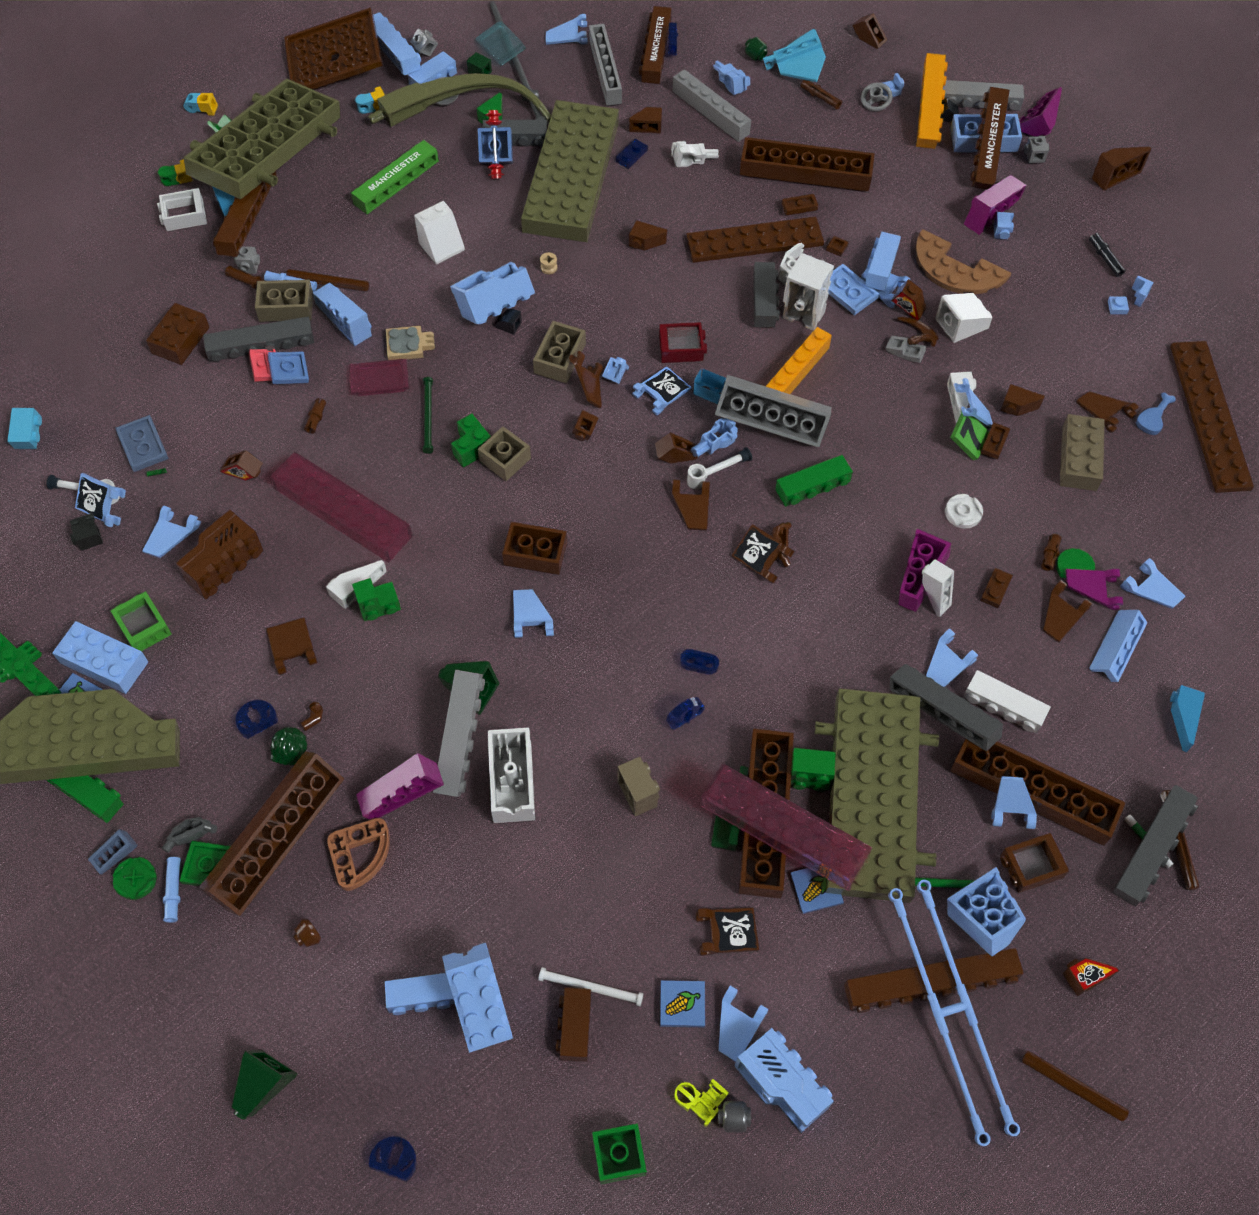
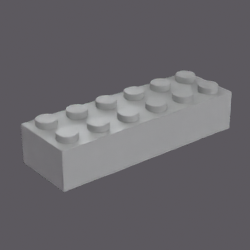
M727 375L715 415L820 447L831 416L832 407Z

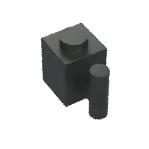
M93 513L70 520L73 532L70 535L74 546H79L81 551L104 543L100 530L94 521Z

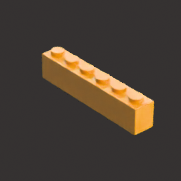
M927 53L924 60L916 147L935 149L937 143L941 141L942 133H939V128H942L943 118H940L944 111L942 100L945 98V90H943V86H945L947 76H944V72L947 71L948 62H945L946 55Z
M817 327L765 387L791 394L827 352L832 335Z

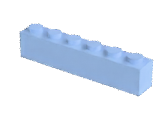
M380 12L374 14L378 43L381 50L403 75L420 70L421 57L419 53L414 51L412 45L407 43V40L401 36L399 31L395 30L393 24H390L386 17Z

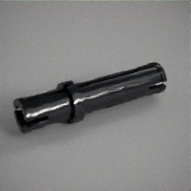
M1095 233V236L1094 234L1091 235L1089 241L1096 248V253L1102 256L1116 277L1122 276L1126 269L1111 252L1108 243H1105L1098 233Z

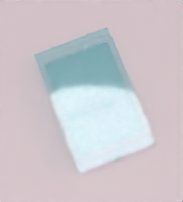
M502 21L497 22L475 38L500 66L526 49L522 41Z

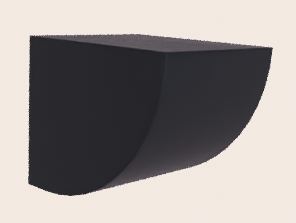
M945 97L942 100L944 111L940 118H943V122H952L953 115L959 114V109L955 103Z
M515 309L505 310L497 322L496 328L514 335L522 323L521 311Z

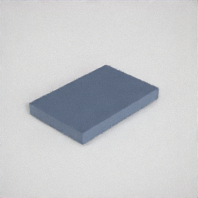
M150 415L115 428L133 472L169 459Z

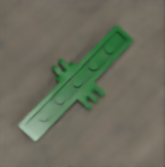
M0 633L1 683L16 677L34 696L61 693L32 664L41 657L42 653L30 641H26L19 648H16Z

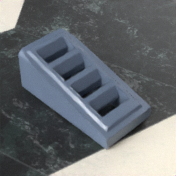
M119 829L88 860L98 873L102 875L131 853L138 845L126 831ZM115 845L119 849L117 852L113 848ZM107 851L112 855L111 858L106 854ZM100 856L106 862L104 865L98 859Z

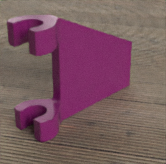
M1066 569L1067 588L1112 610H1119V605H1123V598L1120 596L1107 598L1106 581L1116 582L1117 578L1120 577V569L1106 571Z

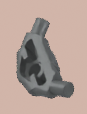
M201 817L188 818L173 828L166 838L167 842L162 847V850L169 853L174 846L197 841L208 832L215 833L217 826L211 824L210 820Z

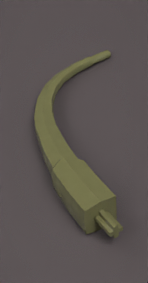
M475 73L441 78L422 84L416 82L378 98L380 110L369 115L368 118L371 124H375L385 118L392 127L426 110L429 105L467 91L486 88L509 89L520 93L537 107L548 122H550L552 115L538 97L524 85L498 75Z

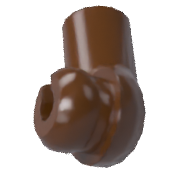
M312 702L309 705L311 710L310 717L300 723L305 731L318 724L322 719L323 708L318 702Z

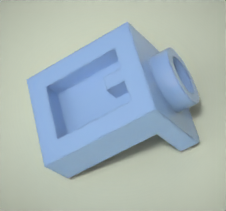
M895 73L892 81L883 82L891 89L893 97L901 95L904 87L903 78L898 73ZM883 89V95L888 96L887 92Z
M1137 276L1132 286V289L1136 291L1134 297H1137L1134 305L1139 307L1142 305L1154 282Z
M610 357L602 377L619 384L625 370L629 369L626 360L620 357L616 359Z

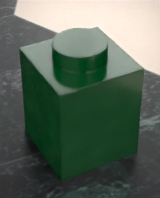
M477 52L468 58L466 63L468 74H490L492 72L491 59Z

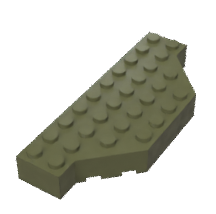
M114 689L27 697L0 721V784L180 766V729L176 719L154 721Z

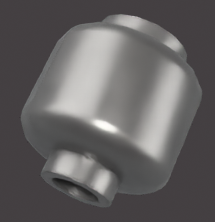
M726 1101L723 1104V1109H718V1124H723L725 1132L743 1133L747 1130V1127H751V1108L747 1107L744 1101Z

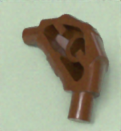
M783 522L774 527L770 536L788 547L789 529L792 527L791 523ZM780 552L777 558L781 560L784 568L791 565L787 555Z

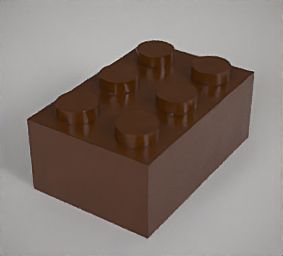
M174 303L147 338L146 342L152 354L182 365L210 327L205 314Z
M511 522L502 553L503 564L510 567L560 575L567 546V531Z

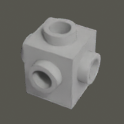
M418 28L410 41L414 45V50L428 56L432 55L438 45L437 41L432 37L433 34L426 29L423 31Z
M1045 136L1029 137L1027 144L1024 145V153L1027 155L1028 162L1045 163L1049 152V143L1046 142Z
M242 246L238 256L234 257V263L237 264L239 270L249 274H256L260 264V255L257 254L255 247Z

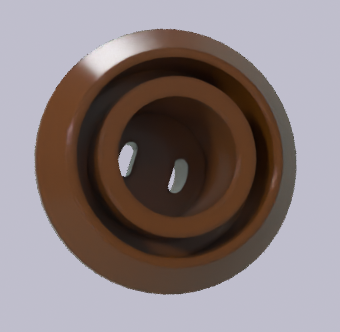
M302 919L294 930L296 934L293 937L300 947L303 944L306 947L319 944L321 941L320 934L308 919Z

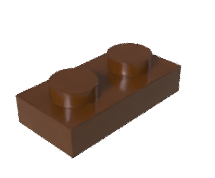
M814 194L782 199V206L786 216L816 211L819 206Z
M993 422L981 454L998 460L1011 428Z
M995 568L980 601L999 608L1013 575Z

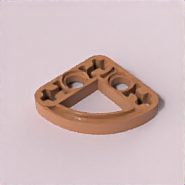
M375 818L334 831L328 836L327 843L337 881L343 890L351 891L364 885L383 866L390 845L389 829L383 819ZM376 825L382 827L381 832L377 833L375 830ZM365 828H369L371 836H368ZM360 830L364 832L360 840L352 838L355 831ZM336 838L342 840L340 841V846L342 849L340 851H338V848L334 843ZM380 840L379 848L373 861L365 870L357 875L350 849ZM341 856L348 857V863L344 866L337 864V860ZM343 871H347L349 877L353 878L350 880V884L343 882L346 880Z

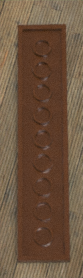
M1207 341L1172 343L1170 349L1215 493L1252 491L1254 485Z

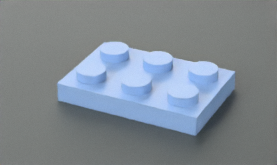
M844 264L833 270L830 278L831 284L828 289L829 295L854 316L879 298L880 293L873 288L866 287V282Z

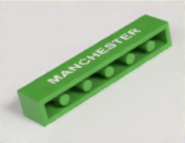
M425 140L416 144L412 149L351 192L353 204L365 214H369L438 163L437 149Z

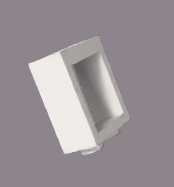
M199 188L159 195L160 202L157 205L159 212L162 213V215H159L161 225H165L167 231L207 224L204 202ZM195 204L196 212L169 217L168 209Z

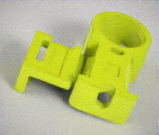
M714 1079L708 1085L710 1087L706 1093L702 1092V1096L691 1083L684 1082L679 1084L674 1094L676 1103L687 1112L691 1109L705 1122L703 1126H708L717 1115L718 1106L727 1097L729 1092ZM712 1086H714L722 1094L720 1095L715 1089L712 1088ZM683 1087L690 1088L693 1091L694 1097ZM678 1090L691 1102H681L677 1097Z

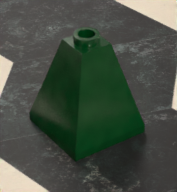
M479 661L447 664L445 668L439 671L438 677L442 684L450 691H452L455 670L483 674L482 679H485L483 691L479 693L481 707L479 711H476V714L481 715L500 684L490 662Z
M263 1050L245 1051L232 1103V1108L235 1110L234 1114L243 1120L254 1116L294 1080L298 1073Z

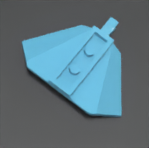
M812 29L786 47L774 51L773 55L764 57L763 60L766 70L771 69L777 63L780 74L783 76L817 82L826 56L816 29Z

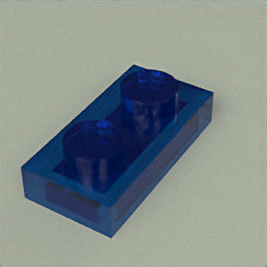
M634 139L616 156V162L629 169L648 151V145Z

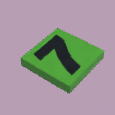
M961 412L950 438L972 460H976L980 456L989 431L974 416H964Z

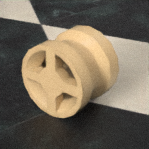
M550 252L542 254L540 257L541 271L545 274L555 273L557 271L556 255Z

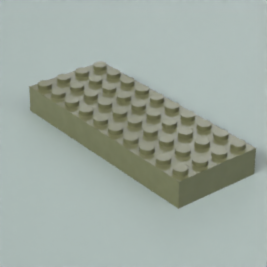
M556 100L521 217L522 233L588 242L619 125V109Z

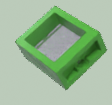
M146 591L110 610L130 645L137 650L143 651L172 635Z

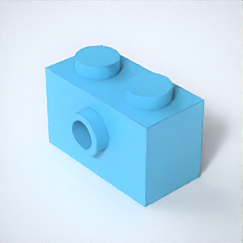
M12 408L7 442L14 449H37V442L40 441L39 426L42 424L41 415L34 408Z

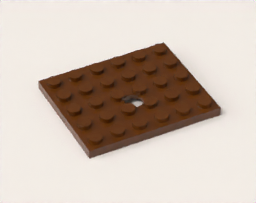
M371 7L284 37L290 80L312 90L383 66ZM338 54L339 58L337 60L330 61L332 55Z

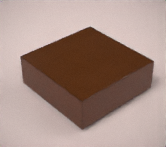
M833 236L826 247V251L841 257L849 242Z

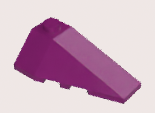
M1061 87L1047 92L1036 102V106L1027 111L1028 115L1026 117L1022 116L1019 119L1021 132L1034 137L1046 136L1052 132L1051 130L1056 123L1062 92Z

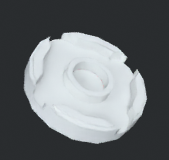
M957 494L948 501L945 514L948 521L954 526L963 529L972 528L981 521L983 508L978 499L969 497L967 494Z

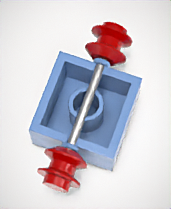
M489 110L485 114V116L489 117L486 124L491 126V128H478L479 163L481 165L491 164L488 166V169H491V173L488 174V176H491V179H501V176H504L501 173V169L504 166L501 164H513L512 130L510 127L497 128L502 123L499 120V116L502 114L498 113V110Z

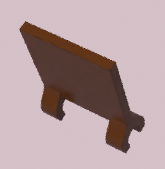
M304 617L267 628L275 666L279 675L287 673L284 661L306 654L310 665L318 663Z

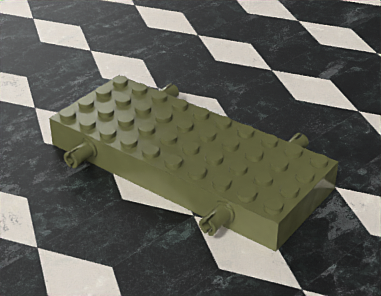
M286 78L264 96L259 93L253 94V105L203 143L197 140L191 141L190 149L193 151L184 157L186 175L239 199L246 196L261 182L274 187L278 182V177L272 175V173L321 133L331 137L336 136L337 127L331 125L340 118L339 101Z
M839 688L835 701L834 723L815 722L816 730L814 734L833 736V752H836L835 776L831 784L828 841L823 842L809 839V848L807 849V853L825 854L827 857L826 893L890 901L888 898L889 892L894 888H898L903 893L902 902L910 903L915 897L916 865L936 866V853L917 852L919 745L938 747L939 739H937L939 734L921 733L919 731L920 697ZM897 892L892 893L894 899L899 898Z

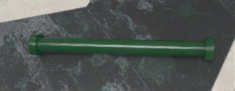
M424 377V446L422 451L430 454L434 451L432 446L433 378Z

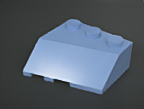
M997 867L947 899V915L991 956H994L1011 943L1026 920L1016 900L1010 895L1005 881H1002Z

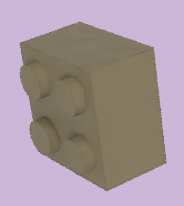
M503 426L478 448L479 462L505 481L509 480L531 459L530 446Z
M641 757L619 765L617 770V782L635 817L656 808L660 798L658 794L660 787L655 779L652 780L649 765L647 762L643 763Z

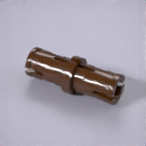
M320 398L315 399L313 408L308 413L309 418L304 427V430L308 433L312 429L311 434H314L319 421L323 418L322 413L327 403L322 398L320 403Z
M1058 534L1049 536L1048 545L1044 549V559L1041 568L1045 571L1053 570L1055 559L1059 556L1058 549L1062 537Z

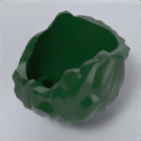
M292 727L283 728L276 732L270 746L271 760L275 763L294 766L307 750V739L303 732Z

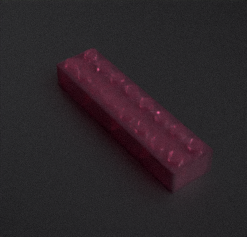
M296 452L270 476L275 490L388 563L413 537L410 524Z
M723 763L701 796V806L847 891H850L870 857L872 847Z

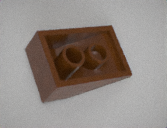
M1113 148L1103 152L1099 156L1092 179L1105 191L1142 173L1152 148Z

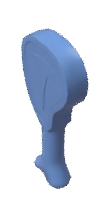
M1161 393L1162 401L1158 407L1144 410L1138 416L1136 426L1147 434L1157 435L1163 428L1161 419L1163 411L1169 403L1176 401L1175 396Z

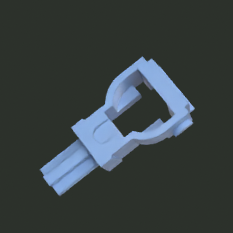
M718 60L715 61L713 68L718 71L719 80L725 84L731 94L736 95L747 90V86L750 85L749 76H746L741 69L737 70L731 63L724 65Z
M727 418L717 420L711 430L702 435L700 443L691 448L693 456L699 457L706 451L711 455L718 448H726L734 443L738 428L735 426L736 422ZM719 432L722 435L720 437H717L715 433Z

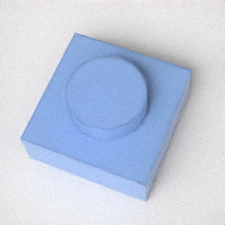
M1109 296L1107 302L1110 314H1128L1127 297Z

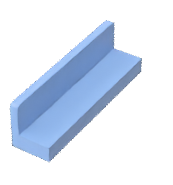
M1119 610L1089 668L1092 672H1105L1111 682L1119 681L1148 623L1140 610Z

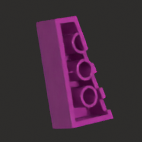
M1010 175L1005 179H1001L999 183L993 184L991 188L984 190L980 195H976L971 201L972 206L964 225L980 235L983 232L984 226L989 227L992 224L997 212L1008 210L1021 198L1026 184Z
M916 529L900 589L898 605L914 612L918 610L927 595L922 584L923 568L927 564L930 565L934 560L945 565L950 556L952 543Z
M417 753L368 787H365L356 796L363 817L372 820L380 818L443 786L444 783L437 763Z

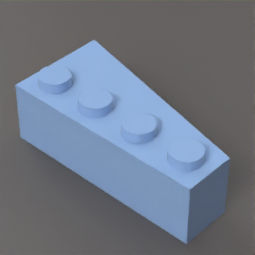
M328 283L313 292L315 304L354 346L372 336L370 330L372 326L368 321L367 313L345 296L337 287Z

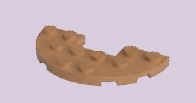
M922 229L918 236L915 249L919 267H922L928 279L946 290L963 294V292H973L974 294L987 293L990 289H997L1002 286L1012 274L982 258L973 269L946 255L952 243Z

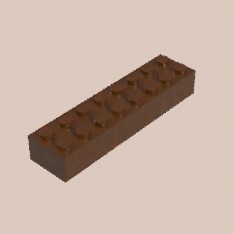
M745 137L740 175L869 191L875 153Z
M753 729L739 894L779 899L782 897L784 891L794 733Z
M965 738L950 772L998 794L1002 776L1023 778L1037 814L1103 846L1112 838L1126 803L998 741L989 750L985 751Z
M305 751L199 888L230 913L241 916L343 782L344 778L317 753Z

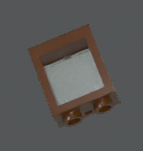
M1051 833L1007 847L1000 854L1001 864L1004 868H1007L1010 875V883L1017 889L1018 893L1062 879L1069 873V869Z

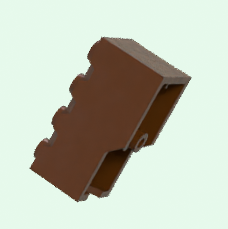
M229 510L199 535L198 545L176 562V565L184 574L185 582L206 600L218 591V586L221 583L226 584L230 582L235 571L244 570L247 566V561L258 558L264 550L256 531L233 511Z

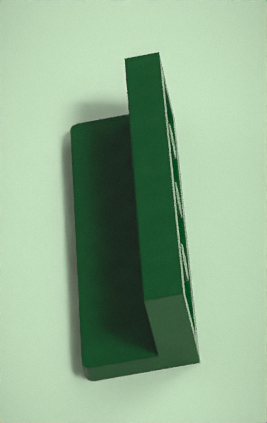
M740 766L739 772L723 770L711 844L713 848L736 851L749 767Z

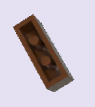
M564 988V995L560 994L559 1008H563V1017H558V1031L562 1032L561 1040L557 1039L556 1053L560 1054V1060L587 1062L591 989Z

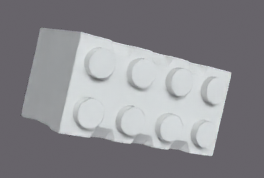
M801 253L786 279L783 302H785L783 319L792 322L799 320L802 316L805 328L812 331L815 330L817 323L821 320L826 310V300L829 294L828 289L831 284L830 278L833 274L834 265Z
M529 728L488 730L493 822L504 823L535 820L532 749Z

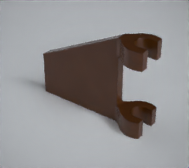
M577 351V357L570 355L569 360L575 366L587 401L597 408H601L599 377L603 366L596 362L595 368L588 366L587 369L582 367L585 355L581 351Z
M1090 391L1076 401V403L1096 418L1105 419L1104 425L1111 433L1117 430L1116 425L1119 423L1117 418L1112 417L1123 409L1125 414L1132 419L1137 415L1135 411L1139 409L1136 403L1121 401Z
M673 479L672 496L688 529L707 531L710 482H702L701 495L681 494L680 480Z
M1062 580L1058 582L1051 592L1043 629L1045 633L1057 642L1064 638L1092 605V602L1085 599L1079 608L1075 609L1059 596L1067 586Z

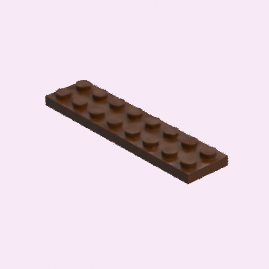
M817 217L686 233L693 263L788 251L798 243L804 245L802 249L824 245Z

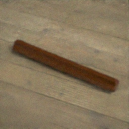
M288 269L286 273L287 276L305 280L310 279V281H315L317 284L322 285L331 283L333 286L368 291L370 286L368 281L293 269Z
M1164 790L1160 793L1162 803L1170 790ZM1179 832L1176 837L1179 842L1175 850L1187 890H1196L1199 888V883L1184 832L1183 834Z
M1027 1051L1023 1055L1022 1062L1118 1120L1124 1121L1127 1119L1129 1110L1032 1052Z

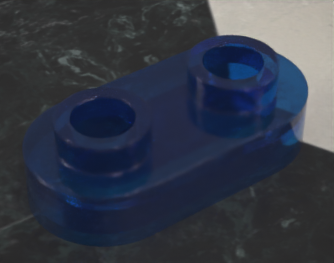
M687 649L681 654L680 664L686 670L711 675L719 669V659L714 654L693 649ZM711 664L712 667L708 668L706 667V665Z

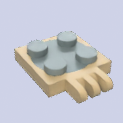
M421 326L386 329L388 361L424 358L423 351L435 349L434 333L422 332Z

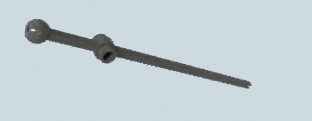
M491 1L490 7L521 83L539 99L538 90L530 88L496 3ZM521 94L523 101L530 102L536 120H546L537 107Z

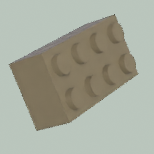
M1072 414L1067 415L1062 426L1060 486L1091 491L1098 490L1103 480L1105 419Z

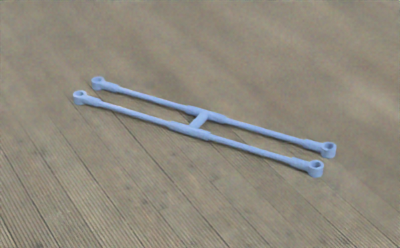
M921 880L916 887L918 892L922 894L927 909L930 910L961 1000L959 1003L940 1008L936 994L932 991L908 924L907 914L902 902L903 893L898 888L892 889L888 894V898L894 903L898 917L901 918L928 993L927 997L940 1035H943L971 1114L970 1119L976 1133V1144L987 1146L991 1139L989 1134L984 1131L979 1115L976 1114L944 1019L946 1016L965 1011L969 1025L973 1028L1001 1105L1000 1109L1005 1121L1004 1131L1008 1136H1017L1020 1133V1127L1014 1122L1009 1106L1005 1103L978 1029V1021L964 984L961 982L936 914L935 903L930 892V882L928 880ZM921 883L926 884L927 890L921 889ZM893 892H897V893H898V895H899V898H898V899H894V898H893V896H892V893H893ZM1010 1125L1015 1127L1013 1134L1009 1131ZM982 1134L986 1137L985 1143H981L979 1140Z

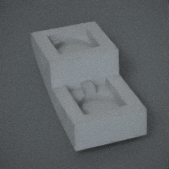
M891 336L886 346V351L909 361L921 362L926 352V346L918 344L909 345L907 342L908 338Z

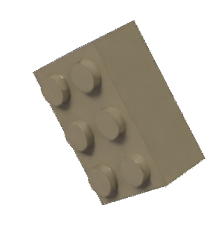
M310 279L257 281L255 310L259 322L285 321L308 316L312 320L313 290Z
M552 321L533 359L534 373L567 383L575 367L570 362L569 356L574 355L577 357V351H583L586 345V330Z

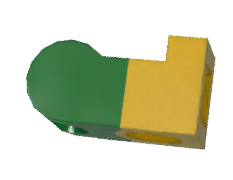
M184 159L180 160V164L162 166L158 170V175L164 186L193 181L191 176L186 175Z

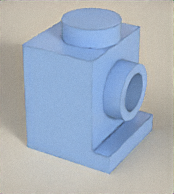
M997 212L993 223L994 239H1008L1014 227L1012 222L1014 213Z

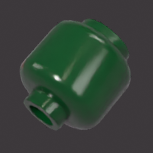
M759 37L749 38L745 43V53L753 61H761L768 53L767 44Z

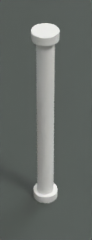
M543 967L539 974V981L548 980L575 988L591 989V992L637 1003L636 1006L641 1007L644 993L639 992V994L549 972Z

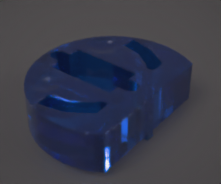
M669 23V56L677 55V23Z
M699 697L689 698L677 705L668 714L666 721L671 729L675 730L685 723L689 724L690 720L702 714L705 706Z
M253 700L247 702L238 710L235 722L241 735L249 739L278 723V716L270 703L263 700ZM250 707L252 709L256 708L261 716L258 724L256 722L252 723L247 714ZM268 709H270V716H269V717H268V712H267Z
M396 1136L387 1137L378 1142L372 1149L369 1157L370 1169L404 1182L410 1180L417 1166V1157L412 1145L404 1138ZM403 1141L402 1146L404 1148L396 1166L393 1165L389 1169L390 1164L388 1161L395 1144L399 1145ZM378 1148L381 1149V1163L377 1161ZM411 1160L413 1161L409 1168H407L405 1171H401L409 1165Z

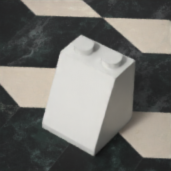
M444 201L414 215L419 244L436 265L465 250L453 212Z
M974 293L943 295L935 319L953 343L988 329L992 316Z

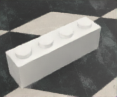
M978 670L963 696L969 702L986 708L990 713H996L1004 717L1008 722L1016 723L1026 731L1036 734L1051 706Z

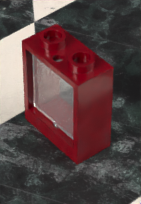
M701 322L659 324L662 363L704 360V354H707V343L703 342L706 334L705 329H702Z

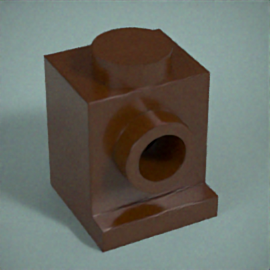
M582 410L572 431V434H575L574 437L580 441H588L599 417Z

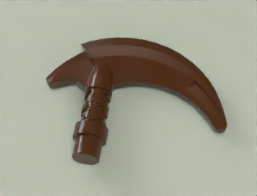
M897 318L898 321L913 325L922 333L921 335L908 338L907 342L909 345H916L919 342L927 341L930 342L932 347H935L939 337L931 327L913 318Z

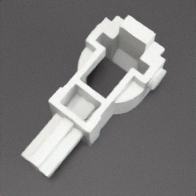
M686 141L672 143L671 156L674 158L676 167L704 164L705 158L719 157L718 149H705L704 143L686 144Z

